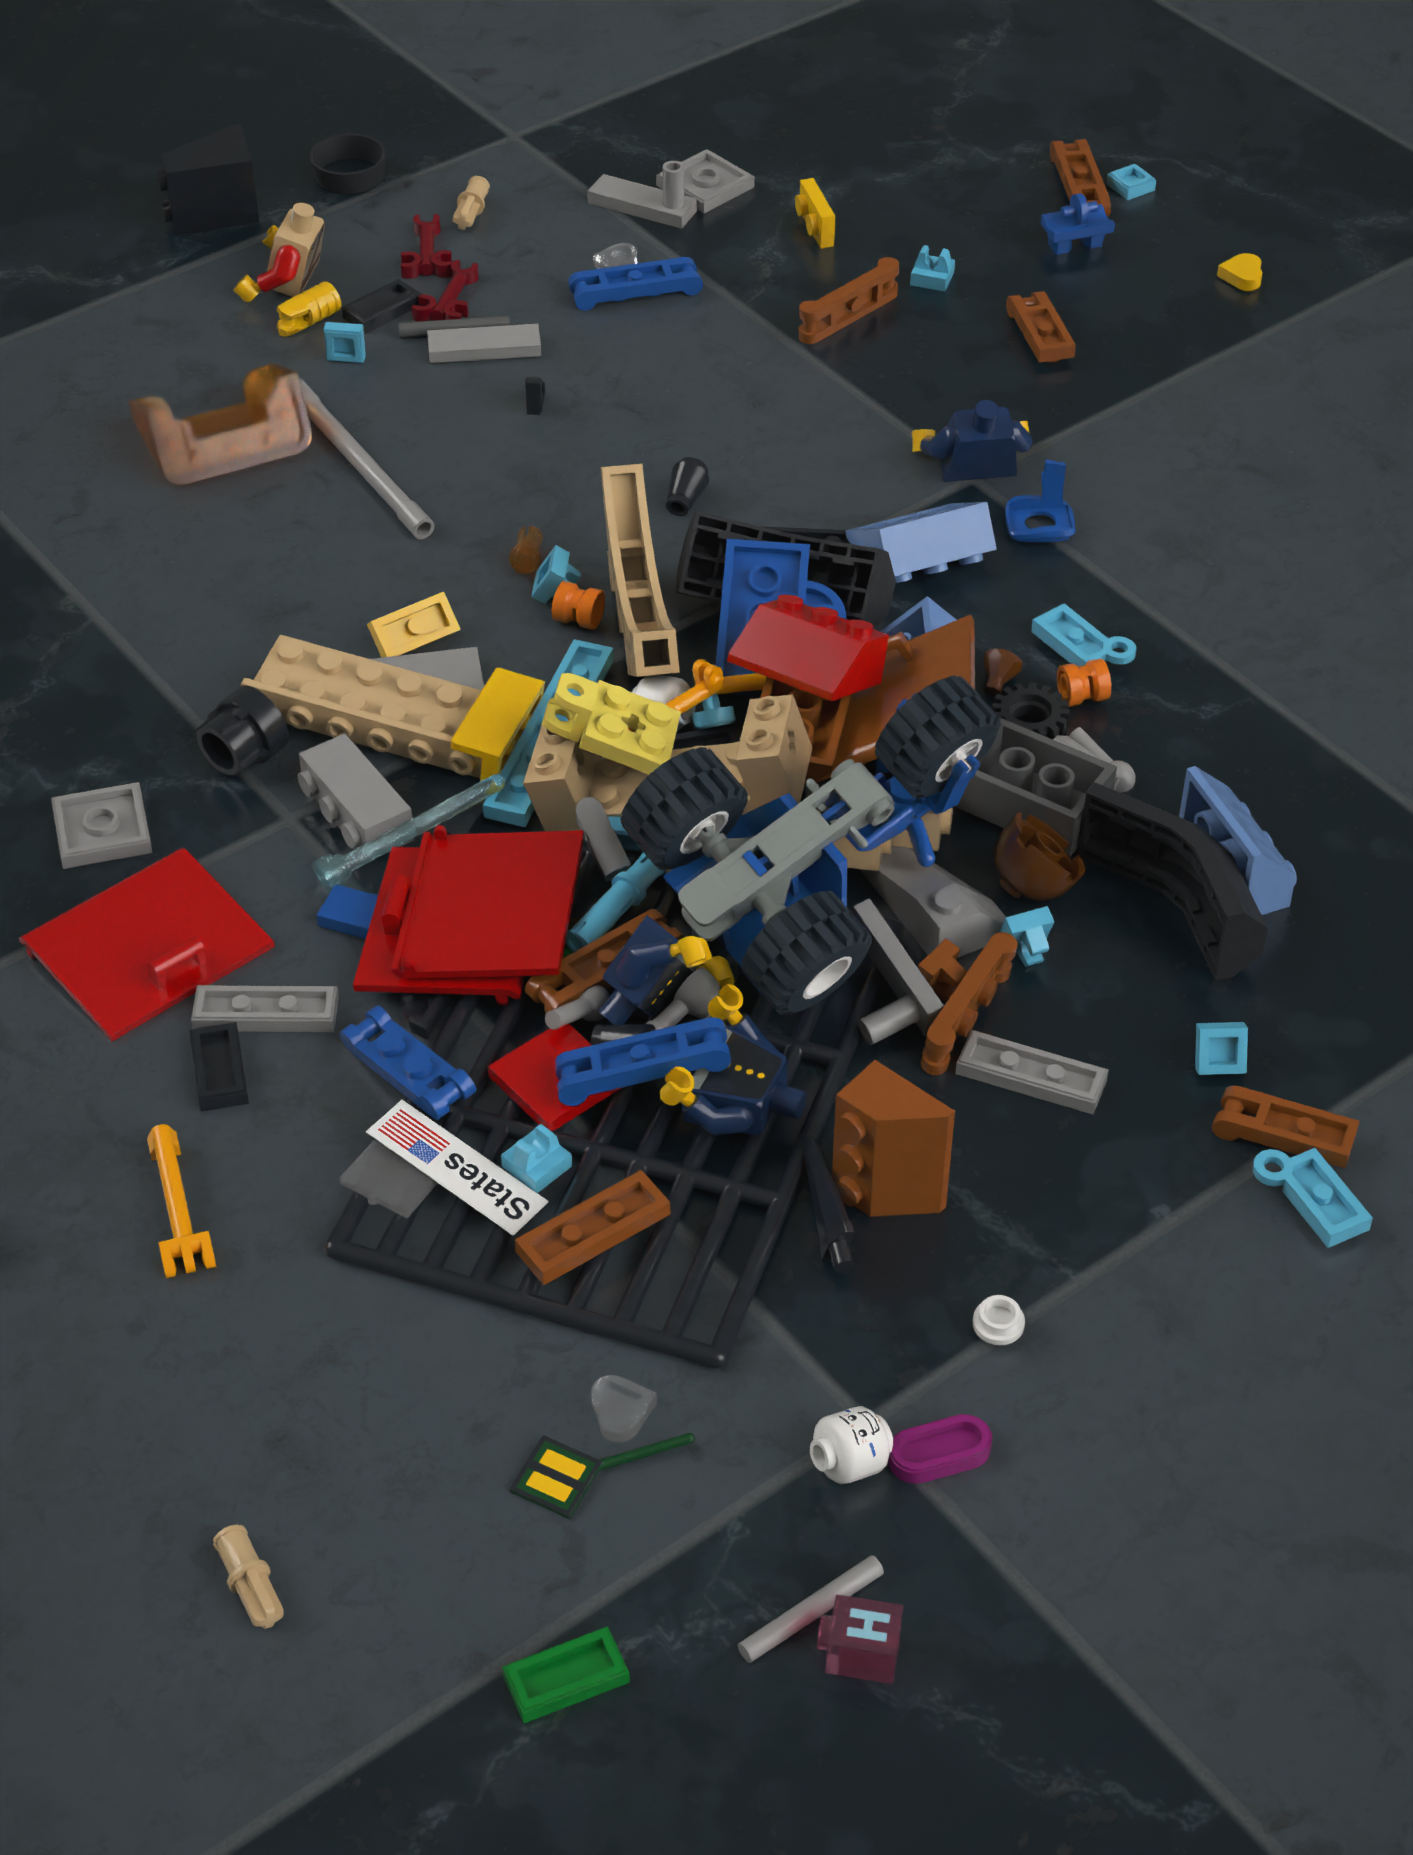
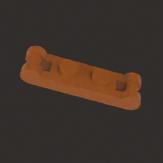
M1077 139L1074 143L1064 144L1063 141H1051L1050 158L1056 164L1069 201L1073 194L1082 193L1087 203L1096 201L1097 205L1102 204L1106 216L1109 217L1111 213L1110 197L1087 140Z
M892 257L881 258L876 268L816 301L802 302L799 306V318L802 320L798 332L799 340L804 344H815L895 299L898 295V283L895 281V277L899 274V261Z
M650 909L563 958L559 975L532 976L525 985V993L534 1002L543 1003L545 1005L544 1011L547 1013L579 999L582 993L592 986L600 985L606 990L613 987L603 979V975L646 915L678 940L686 936L676 927L669 928L667 926V918L657 909ZM563 984L566 986L560 991L556 990V988Z
M999 932L990 938L929 1027L925 1040L926 1047L922 1052L920 1060L921 1068L926 1073L941 1075L947 1071L951 1058L949 1052L952 1051L959 1035L967 1037L971 1032L978 1017L976 1010L979 1005L982 1004L987 1007L995 995L998 984L1009 979L1012 968L1011 960L1014 958L1018 946L1017 940L1011 934Z

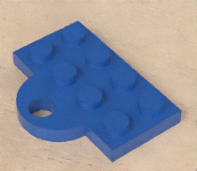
M727 539L716 666L722 669L723 677L756 673L727 662L728 653L758 606L777 600L779 595L798 596L803 599V604L814 608L826 607L834 609L838 612L839 617L846 619L845 607L833 590L823 584L807 581L810 544ZM762 690L727 693L723 695L761 697Z

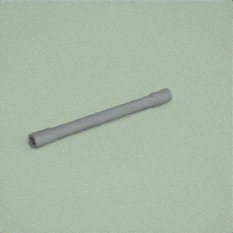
M296 378L291 380L285 388V394L294 405L313 421L394 510L398 519L417 539H424L430 536L434 530V522L416 502L409 499L321 403L320 398L302 379Z

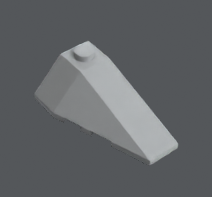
M892 846L891 854L883 853L878 871L859 869L927 955L945 938L960 948L958 958L984 948L994 934L999 933L1006 918L990 898L935 863L930 867L921 866L912 848Z

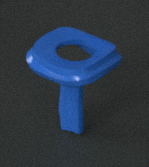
M1045 460L1044 471L1041 472L1042 495L1015 496L1007 502L1005 508L1006 525L1012 539L1019 542H1060L1068 540L1071 535L1076 533L1072 508L1063 500L1065 462ZM1045 515L1054 520L1055 526L1029 529L1024 522L1031 516Z

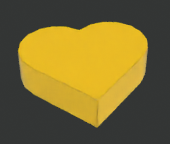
M1242 253L1218 265L1217 276L1242 291H1253L1261 285L1263 274L1261 270L1262 261L1254 254Z

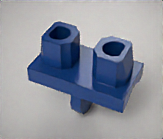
M1082 193L1073 194L1070 199V206L1061 207V211L1041 215V225L1048 234V245L1054 254L1057 255L1069 253L1072 240L1079 238L1084 247L1090 249L1102 247L1105 234L1113 233L1115 222L1107 218L1102 204L1097 205L1096 201L1087 203Z

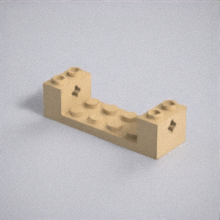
M792 694L750 699L741 738L738 742L672 750L671 758L691 749L706 747L707 750L711 749L748 793V802L743 810V815L787 793H790L798 804L800 803L812 745ZM542 725L523 784L545 831L580 830L576 822V805L581 799L593 797L602 804L607 816L622 817V811L628 799L648 774L610 759L600 758L597 754L579 748L581 737L577 743L552 733Z

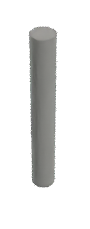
M873 1555L869 1556L738 1643V1649L742 1657L748 1663L753 1662L883 1575V1567L878 1559Z

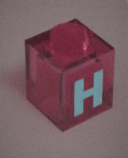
M836 1594L832 1616H821L817 1649L827 1651L826 1673L893 1684L901 1636L903 1605Z

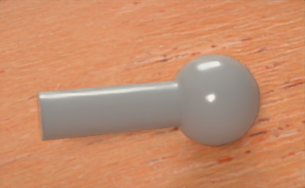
M1078 727L1069 735L1071 739L1093 753L1100 760L1117 766L1116 775L1121 777V780L1115 791L1120 793L1126 792L1134 786L1135 772L1128 763L1113 761L1081 727Z
M600 985L592 986L583 992L579 999L548 1011L545 1015V1022L549 1028L557 1029L581 1018L590 1022L600 1021L605 1017L598 1010L610 997V994Z

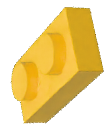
M814 178L800 180V195L795 196L797 214L799 217L802 216L804 218L808 234L814 236L820 248L833 247L835 214Z
M444 592L387 614L367 624L381 658L403 655L461 630Z

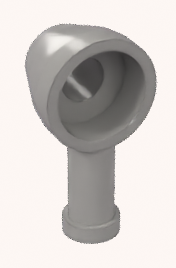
M705 968L697 969L682 983L675 994L673 1002L655 1019L649 1020L646 1024H653L656 1030L675 1026L686 1014L700 1019L710 1018L708 1003L716 995L719 996V990L721 989L719 983Z

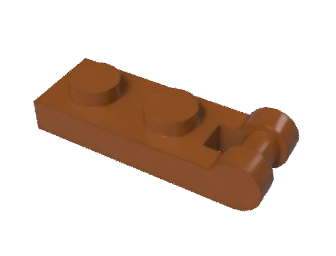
M1045 291L1033 292L1031 297L1022 298L1020 295L1007 297L1006 307L1010 318L1015 319L1039 363L1056 362L1060 359L1075 357L1076 344Z
M1229 1086L1225 1089L1222 1096L1221 1107L1223 1110L1217 1112L1212 1124V1131L1223 1140L1232 1141L1242 1138L1297 1155L1316 1148L1328 1164L1346 1169L1360 1121L1241 1086ZM1249 1113L1252 1115H1256V1118L1245 1114Z

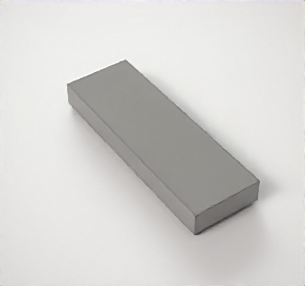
M538 324L427 330L430 363L541 356Z
M197 985L191 1017L192 1029L237 1022L238 1032H334L339 999L337 986Z
M971 1030L956 1063L955 1074L1093 1115L1107 1082L1108 1069Z

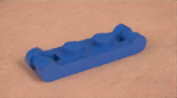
M679 257L575 272L569 277L568 285L578 309L587 311L599 302H619L628 298L654 297L663 293L683 291L687 295H696L702 290L703 281L697 272L693 259Z
M379 1005L366 1012V1019L358 1025L349 1024L339 1032L343 1044L353 1055L435 1120H439L450 1111L449 1105L458 1099L466 1100L476 1092L474 1082L461 1068L456 1070L393 1021L388 1013ZM376 1034L379 1035V1037L373 1040L372 1042L368 1041Z
M710 1017L561 1053L555 1060L556 1076L559 1079L557 1084L558 1099L564 1105L577 1106L582 1104L588 1095L663 1078L674 1067H683L688 1071L701 1068L712 1072L725 1070L731 1063L730 1049L725 1043L727 1040L725 1023L719 1018Z

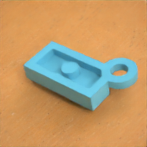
M1062 604L1034 618L1032 621L1031 632L1069 663L1076 664L1077 666H1083L1088 660L1099 658L1113 664H1127L1135 658L1136 645L1132 640L1121 636L1107 638L1066 604ZM1121 648L1124 649L1125 652L1118 653L1113 651V649Z
M1316 1148L1291 1158L1279 1150L1272 1149L1264 1150L1256 1155L1253 1162L1255 1178L1268 1186L1283 1185L1282 1192L1327 1248L1370 1230L1373 1217ZM1273 1163L1281 1167L1282 1170L1280 1172H1270L1265 1168V1165Z

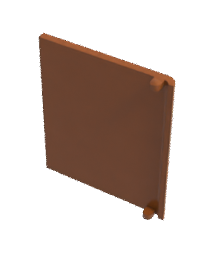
M971 614L910 640H907L902 632L889 636L881 684L851 695L832 772L838 765L848 759H853L855 763L861 762L862 764L878 759L874 752L876 742L887 722L896 713L898 705L906 698L909 700L913 694L918 693L930 684L956 675L957 677L962 676L975 690L974 619ZM832 773L816 780L815 782L818 783L828 778H831Z

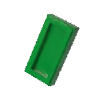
M608 1626L502 1666L503 1677L524 1724L630 1683L629 1671Z

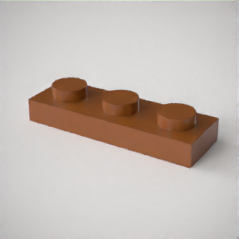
M640 1170L516 1238L515 1251L539 1281L545 1285L669 1216L670 1201L647 1175Z

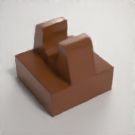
M946 938L917 967L937 997L945 1002L948 1001L967 973L957 962L960 948Z

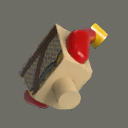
M306 203L295 204L293 209L289 210L279 228L273 225L268 229L267 234L269 236L262 241L263 244L271 249L267 272L258 275L257 282L247 274L233 289L243 301L251 302L261 290L263 292L275 290L291 297L302 293L320 260L325 221L320 217L314 216L315 211L311 205Z

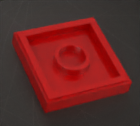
M570 1024L557 1029L549 1028L488 1066L489 1078L538 1125H544L551 1132L621 1089L617 1088L588 1095L586 1100L577 1106H568L560 1102L557 1089L559 1079L556 1076L555 1069L556 1057L566 1051L592 1046Z

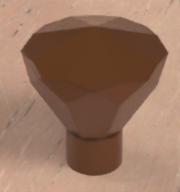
M995 648L986 651L983 662L988 680L984 691L994 697L997 694H1001L1004 684L1022 671V660L1014 653L1005 649Z

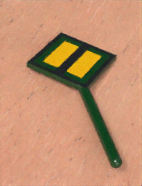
M687 1433L598 1460L543 1435L509 1490L517 1496L570 1519L598 1471L691 1444L695 1441V1436L692 1433Z

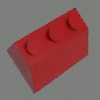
M779 595L777 600L758 606L729 651L727 662L824 699L834 701L881 684L889 635L873 629V624L870 622L847 620L839 617L838 612L834 609L826 607L814 608L803 604V599L798 596Z

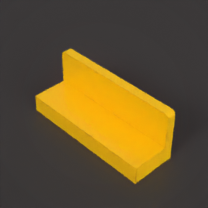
M496 668L451 739V749L482 758L481 786L491 789L494 786L543 696L545 681L503 668Z

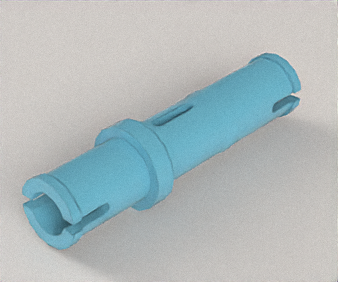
M643 852L626 872H619L611 881L612 887L572 929L567 931L566 945L569 949L575 952L602 937L631 906L639 905L644 900L646 890L666 870H660Z

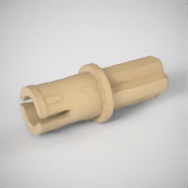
M471 177L466 190L458 196V207L453 215V222L458 224V229L465 230L466 226L471 227L476 216L483 212L485 207L484 199L490 188L489 182L484 177Z
M243 1525L228 1526L218 1532L213 1539V1546L218 1551L229 1574L227 1579L228 1587L233 1593H238L254 1626H261L263 1629L271 1628L275 1622L282 1619L284 1610L269 1580L270 1567L264 1560H259L247 1535L248 1532Z

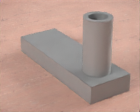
M668 161L663 164V190L603 174L587 191L588 204L681 229L697 212V199L684 196V165L679 161Z
M869 898L853 906V915L871 935L872 942L867 953L899 999L859 1019L858 1026L862 1036L869 1045H873L916 1023L922 1034L926 1036L929 1027L944 1005Z

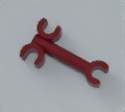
M434 214L432 221L422 222L420 215H415L413 217L414 233L420 237V253L412 251L401 253L402 278L413 279L421 274L428 276L432 273L441 278L451 277V251L441 250L434 253V237L441 232L440 216Z
M456 259L451 264L452 279L438 302L436 303V299L431 295H419V306H412L413 320L421 322L462 319V317L468 318V303L456 299L465 285L478 281V263L474 262L468 269H461L460 260Z

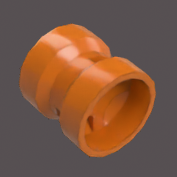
M562 581L554 594L552 618L555 621L566 624L575 621L582 628L595 630L603 617L605 593L602 590L591 587L587 590H582L575 583Z
M1103 659L1088 660L1083 666L1070 663L1058 667V692L1062 694L1061 700H1067L1068 707L1080 705L1086 699L1099 702L1110 698L1111 677L1107 664Z

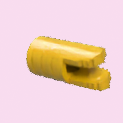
M323 281L278 305L277 312L280 320H278L276 328L278 329L279 336H291L340 311L341 299L337 290L331 283Z

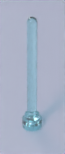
M494 774L344 856L339 853L332 856L328 853L313 861L312 867L319 883L329 894L335 885L345 886L346 880L352 877V871L391 851L392 847L404 844L504 789L506 780L502 775Z

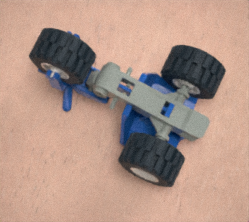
M949 676L913 694L909 700L907 698L898 705L896 713L885 725L876 742L874 752L877 758L893 775L892 778L886 781L884 774L878 773L873 776L861 762L855 763L853 759H848L835 768L831 774L832 779L821 788L813 779H808L806 786L812 794L799 804L790 793H787L742 815L748 802L747 791L711 749L707 750L706 747H700L685 751L669 759L650 773L628 799L623 808V815L620 821L623 825L622 827L660 870H671L663 877L679 896V902L682 905V916L697 936L709 942L717 939L762 997L764 996L780 1015H790L817 1004L840 987L859 967L872 942L871 935L847 908V859L833 842L845 836L856 850L870 851L906 829L918 863L923 867L932 866L935 862V854L921 817L930 810L935 814H939L959 804L970 779L975 776L976 771L980 767V761L990 750L998 736L1002 724L1000 722L1001 719L962 676ZM836 803L834 806L827 810V806Z

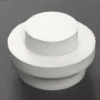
M1004 1295L990 1296L974 1311V1331L987 1343L993 1345L1011 1344L1018 1340L1024 1331V1314L1016 1301Z

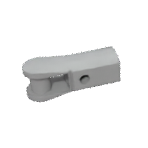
M593 797L581 799L576 805L577 825L580 830L584 831L589 850L605 882L613 880L619 872H626L631 867V863L614 829L611 828L610 821L599 800Z

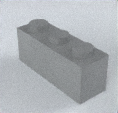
M345 733L299 753L301 772L298 773L297 778L303 793L307 797L313 796L319 803L325 819L329 823L335 822L341 829L347 845L352 849L356 847L368 862L390 852L392 847H401L414 841L411 808Z

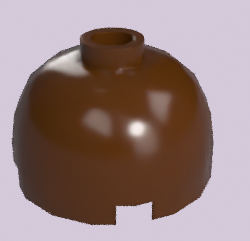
M1017 812L1005 826L995 843L994 861L996 869L1002 877L999 882L1004 890L1015 898H1020L1022 895L1036 901H1049L1058 898L1075 885L1086 869L1079 854L1072 860L1066 853L1065 849L1070 843L1049 824L1031 814L1025 820H1022V812Z

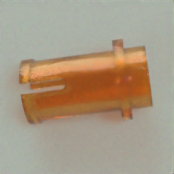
M529 526L527 536H525L526 527H522L519 530L516 546L509 553L511 566L520 574H529L535 571L541 563L539 550L543 542V535L538 528Z

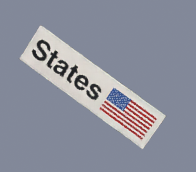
M403 1100L399 1101L366 1131V1133L513 1236L549 1202Z

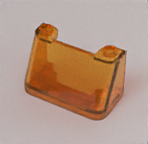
M276 363L256 367L247 373L243 381V393L246 402L179 420L174 419L169 405L162 398L156 396H145L128 401L133 421L159 470L166 479L178 485L196 482L298 454L309 446L312 438L311 426L298 373Z

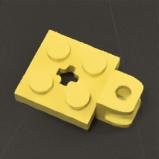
M562 673L558 680L554 698H551L547 704L542 725L552 733L577 743L581 737L579 748L649 775L671 758L681 711L670 708L664 703L655 702L629 692L620 686H614L601 680L597 683L575 674ZM568 689L578 691L581 696L571 694ZM556 715L565 716L569 722L559 720ZM628 727L634 729L636 732L629 731Z

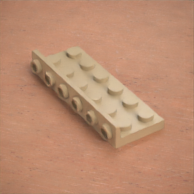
M279 635L254 680L244 678L240 684V687L249 686L266 695L279 709L286 724H290L295 728L311 730L332 736L333 738L345 733L353 743L371 747L376 751L389 752L413 759L418 763H428L452 770L461 775L480 778L482 758L451 749V739L482 690L284 635Z

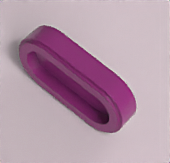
M959 1414L904 1429L893 1437V1448L889 1454L888 1465L891 1472L898 1479L912 1484L925 1483L971 1470L983 1465L988 1460L991 1453L992 1432L982 1419L969 1414Z

